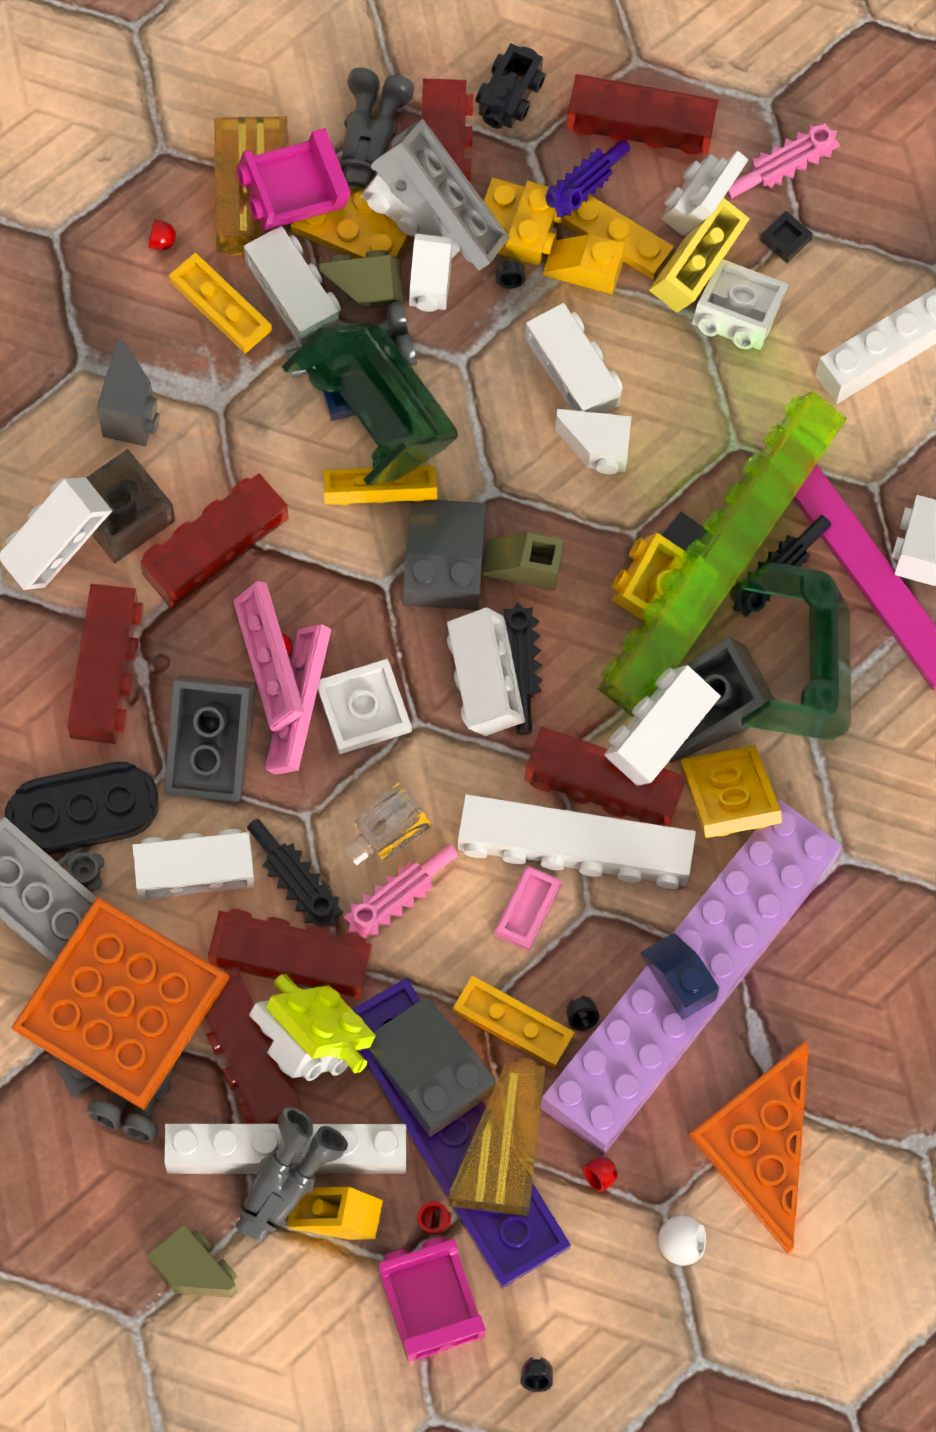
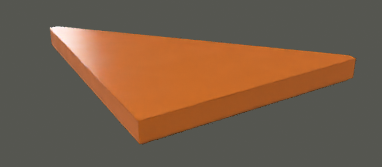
M806 1041L689 1134V1138L787 1254L794 1248L809 1044Z

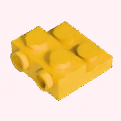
M492 177L484 203L510 237L498 252L499 255L517 257L523 262L540 266L544 254H551L556 234L551 232L555 222L561 224L562 217H557L556 209L547 205L546 193L549 188L548 186L527 180L524 187Z
M659 533L650 535L645 540L639 538L629 552V557L633 559V562L628 571L625 569L621 570L612 583L611 588L616 591L612 601L641 620L648 618L675 637H684L718 573Z

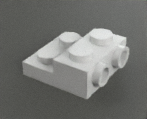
M736 151L727 160L723 157L718 160L710 154L701 163L697 160L692 162L682 176L685 179L682 188L677 186L665 200L664 204L668 207L661 220L684 237L713 214L748 162V159Z
M723 259L712 274L697 304L692 325L698 326L699 330L707 336L719 334L732 339L734 344L741 349L753 347L761 350L771 330L775 315L786 295L789 284Z
M269 1001L255 1003L249 1016L260 1026L261 1031L266 1036L274 1040L267 1053L278 1063L282 1072L291 1078L303 1076L307 1081H312L322 1072L329 1071L333 1076H337L346 1070L348 1065L343 1059L338 1057L325 1056L312 1059L266 1009Z

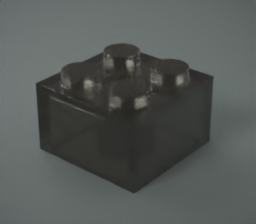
M126 449L86 477L112 509V512L94 531L92 536L114 564L175 522L172 502L129 449Z

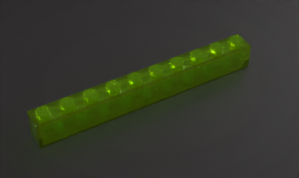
M815 391L801 397L796 395L789 401L783 410L786 416L781 424H775L765 435L763 441L766 445L761 453H755L745 464L743 470L747 473L740 482L736 481L723 497L727 501L720 511L716 510L706 520L703 526L706 532L700 541L698 539L693 541L684 552L683 557L686 561L679 570L677 568L673 570L664 581L663 587L666 589L659 599H653L643 611L642 616L645 620L639 629H632L623 640L621 645L625 649L618 659L613 658L601 672V676L604 679L597 689L631 717L634 716L632 711L635 706L646 696L650 698L658 687L655 683L662 673L668 668H677L846 422L847 418Z

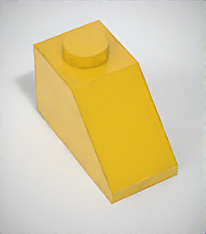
M592 234L555 240L551 254L548 255L543 276L613 295L623 264L625 244Z
M315 1187L313 1191L304 1195L289 1214L286 1227L347 1240L375 1239L383 1200L352 1187Z

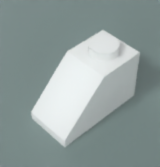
M415 234L409 306L417 307L427 312L436 311L437 309L446 310L451 274V237Z
M557 409L555 431L588 468L596 469L603 474L626 472L632 416Z

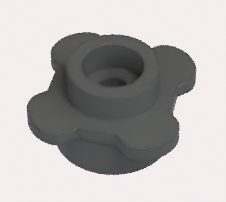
M72 852L66 857L68 873L84 887H88L91 891H96L102 886L100 869L104 866L105 862L100 854L94 853L91 855L85 852ZM86 868L88 870L87 874H81V869Z

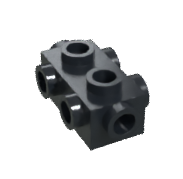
M510 43L504 55L500 53L497 55L491 69L493 76L489 84L483 82L476 96V102L479 103V115L483 116L482 119L488 126L495 129H501L503 125L512 128L516 120L523 122L530 108V102L527 101V98L531 91L536 93L540 91L546 77V73L542 72L543 57L538 55L533 49L525 46L519 47ZM517 76L523 77V80L518 82Z

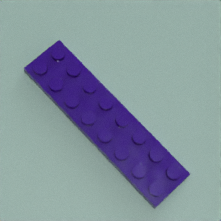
M405 978L352 1010L374 1032L421 1000L409 980ZM367 1049L357 1050L363 1059L367 1061L369 1071L402 1124H406V1132L501 1289L570 1249L571 1244L483 1101L429 1137Z

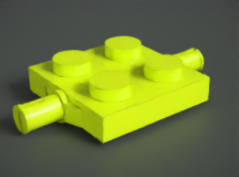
M282 974L275 980L274 986L282 994L272 995L266 1009L312 1059L325 1056L338 1057L343 1059L354 1073H360L367 1066V1061L356 1050L370 1048L376 1037L364 1023L363 1019L344 1002L339 993L332 989L330 985L303 990L298 988L287 974Z

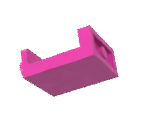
M326 128L312 131L309 141L255 156H253L251 150L243 151L239 165L236 166L239 183L242 187H247L250 195L249 207L251 214L255 220L259 219L263 231L343 209L346 207L351 194Z
M445 1237L433 1238L422 1244L423 1249L407 1253L406 1249L393 1251L383 1257L384 1262L378 1264V1272L408 1362L485 1337L486 1329L481 1315L478 1314L458 1255L455 1239L446 1241Z

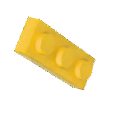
M589 194L587 202L582 201L579 209L571 211V216L564 215L562 217V224L581 236L592 234L624 243L623 262L652 280L673 254V245Z
M196 252L169 275V282L243 353L246 354L272 331V324Z
M435 465L323 470L325 505L437 500Z
M473 975L452 1010L458 1016L556 1069L575 1035L574 1031Z

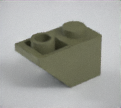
M386 250L366 252V258L353 259L352 255H335L330 257L331 262L319 263L320 271L357 303L367 308L388 306L391 302L401 300L403 304L400 260L392 255H388Z
M530 532L489 539L482 576L556 591L565 539Z
M183 1224L147 1255L149 1264L175 1294L232 1298L237 1293V1287L233 1281L238 1276L224 1259L217 1263L207 1252L212 1246L198 1229L191 1233Z

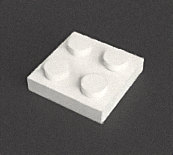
M388 659L320 679L317 692L339 754L412 732V726Z

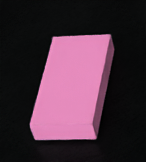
M527 865L495 929L494 936L529 952L562 885V880Z

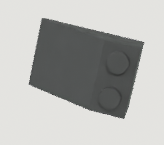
M447 500L411 501L403 605L479 610L486 503Z
M729 637L687 664L721 697L669 762L673 763L749 729L780 709L746 645ZM654 685L635 697L637 702L639 703L646 696L650 698L658 687Z
M180 675L173 680L164 794L241 802L253 725L256 693L255 682Z
M427 996L374 1031L373 1033L376 1037L371 1047L366 1048L429 1137L495 1093V1079L474 1050Z

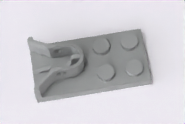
M422 118L397 135L391 142L392 148L374 160L371 168L386 182L391 193L406 206L418 209L428 202L438 215V221L446 232L451 233L460 245L464 258L468 262L473 263L479 271L492 262L510 237ZM400 180L406 186V189H399L397 181Z
M3 817L0 821V920L53 965L97 897L6 817Z

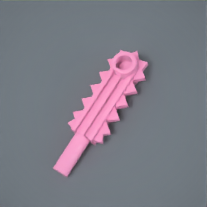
M826 123L818 126L810 125L808 134L798 132L796 141L785 138L783 148L773 145L772 154L768 155L761 152L760 158H753V171L735 180L726 195L729 199H732L761 182L763 187L768 186L772 189L774 184H782L783 176L794 179L796 169L806 172L807 163L811 162L819 165V157L826 156L831 158L832 150L840 147V144L835 139L838 131L830 130Z
M447 844L421 866L417 862L413 864L408 861L405 867L398 866V877L386 875V886L374 884L375 895L363 894V904L351 903V912L343 917L349 924L348 934L357 933L362 941L368 935L378 936V925L390 927V916L402 917L403 906L414 908V897L426 899V892L433 891L431 877L458 856L455 848Z

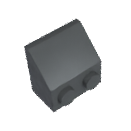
M117 339L97 405L102 436L146 447L149 434L155 435L159 424L160 414L156 413L157 398L153 397L151 382L125 341Z

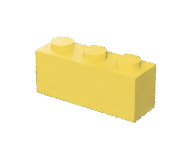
M723 197L713 214L687 233L649 291L676 313L696 300L750 219Z

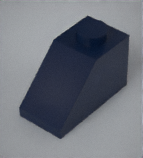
M675 933L640 953L682 1020L716 1001L719 992L718 984L700 956Z

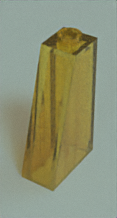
M287 116L214 118L215 233L217 253L225 252L228 255L244 254L243 246L258 238L262 226L259 219L255 220L251 214L249 207L250 195L247 187H242L239 183L236 166L239 165L243 151L251 150L253 156L286 147L288 143Z
M526 1058L514 1059V1063L505 1062L450 1189L448 1207L528 1216L545 1066H537V1061Z

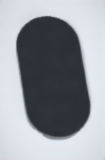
M112 762L25 782L15 791L11 800L8 801L5 808V817L45 853L51 855L122 840L142 833L150 826L157 814L159 797L156 784L147 772L128 762Z

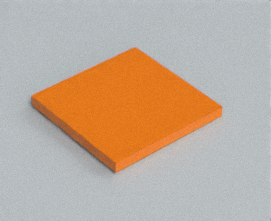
M97 896L11 1029L144 1111L230 979V976Z

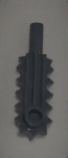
M820 515L798 538L787 535L785 541H779L778 549L775 552L769 551L768 559L765 562L758 561V569L755 572L748 571L747 579L744 582L737 581L732 587L730 596L734 602L733 610L741 611L744 617H747L752 611L759 612L765 606L766 601H770V594L774 590L780 591L781 583L784 580L790 581L791 573L794 570L801 571V564L806 563L807 558L810 556L806 550L831 526L830 521L825 516Z
M517 602L513 609H503L525 717V722L517 725V734L527 735L532 733L531 697L542 692L539 684L543 679L534 674L542 667V664L533 659L541 652L538 647L533 645L541 635L532 630L540 621L532 616L533 607L523 608Z
M259 819L253 820L247 826V829L268 854L266 856L267 860L262 866L269 870L268 877H279L277 889H288L286 900H298L295 911L307 912L305 923H314L318 930L327 925L335 927V918L342 915L343 911L337 906L339 897L328 896L330 885H318L321 874L309 873L311 862H300L302 851L295 850L294 843L288 846L284 843L280 846Z

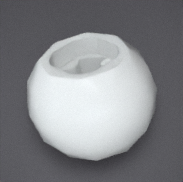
M685 1214L671 1217L663 1223L658 1233V1244L662 1255L671 1263L680 1266L697 1262L702 1258L705 1251L706 1233L704 1225L695 1217Z

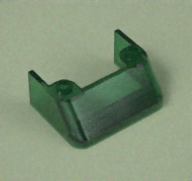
M373 323L319 328L282 366L286 373L306 370L311 384L320 391L339 392L379 446L371 455L374 469L363 479L367 485L400 479L446 449L458 437L455 425L383 329Z
M768 562L742 581V589L804 600L809 605L810 683L802 690L801 705L769 700L743 717L742 726L834 740L845 734L851 725L849 606L834 579L827 573Z

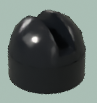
M508 256L498 263L496 281L501 287L512 289L520 287L525 283V267L519 258Z
M581 996V998L575 1000L571 999L567 1005L566 1015L573 1029L587 1030L595 1026L599 1021L600 1015L597 1006L590 997ZM586 1011L585 1014L579 1016V1012Z
M531 1357L525 1361L521 1369V1385L532 1392H544L550 1389L553 1385V1367L550 1362L544 1357H541L540 1360Z

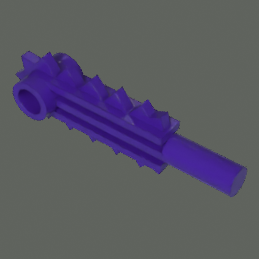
M620 140L605 154L601 149L596 148L595 152H590L588 160L582 159L580 167L574 166L572 174H565L564 181L558 179L557 186L552 185L548 188L546 202L549 207L556 209L557 217H562L564 214L571 216V211L579 209L582 201L587 202L588 194L595 195L596 187L603 188L604 181H608V177L613 174L609 168L630 151L629 143L625 140Z

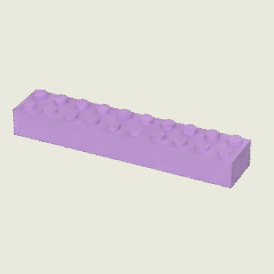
M780 799L778 805L781 810L782 823L769 825L762 829H755L673 932L700 956L718 984L719 992L716 1001L682 1020L653 973L646 966L542 1097L541 1109L602 1156L613 1145L839 856L842 847L840 843Z

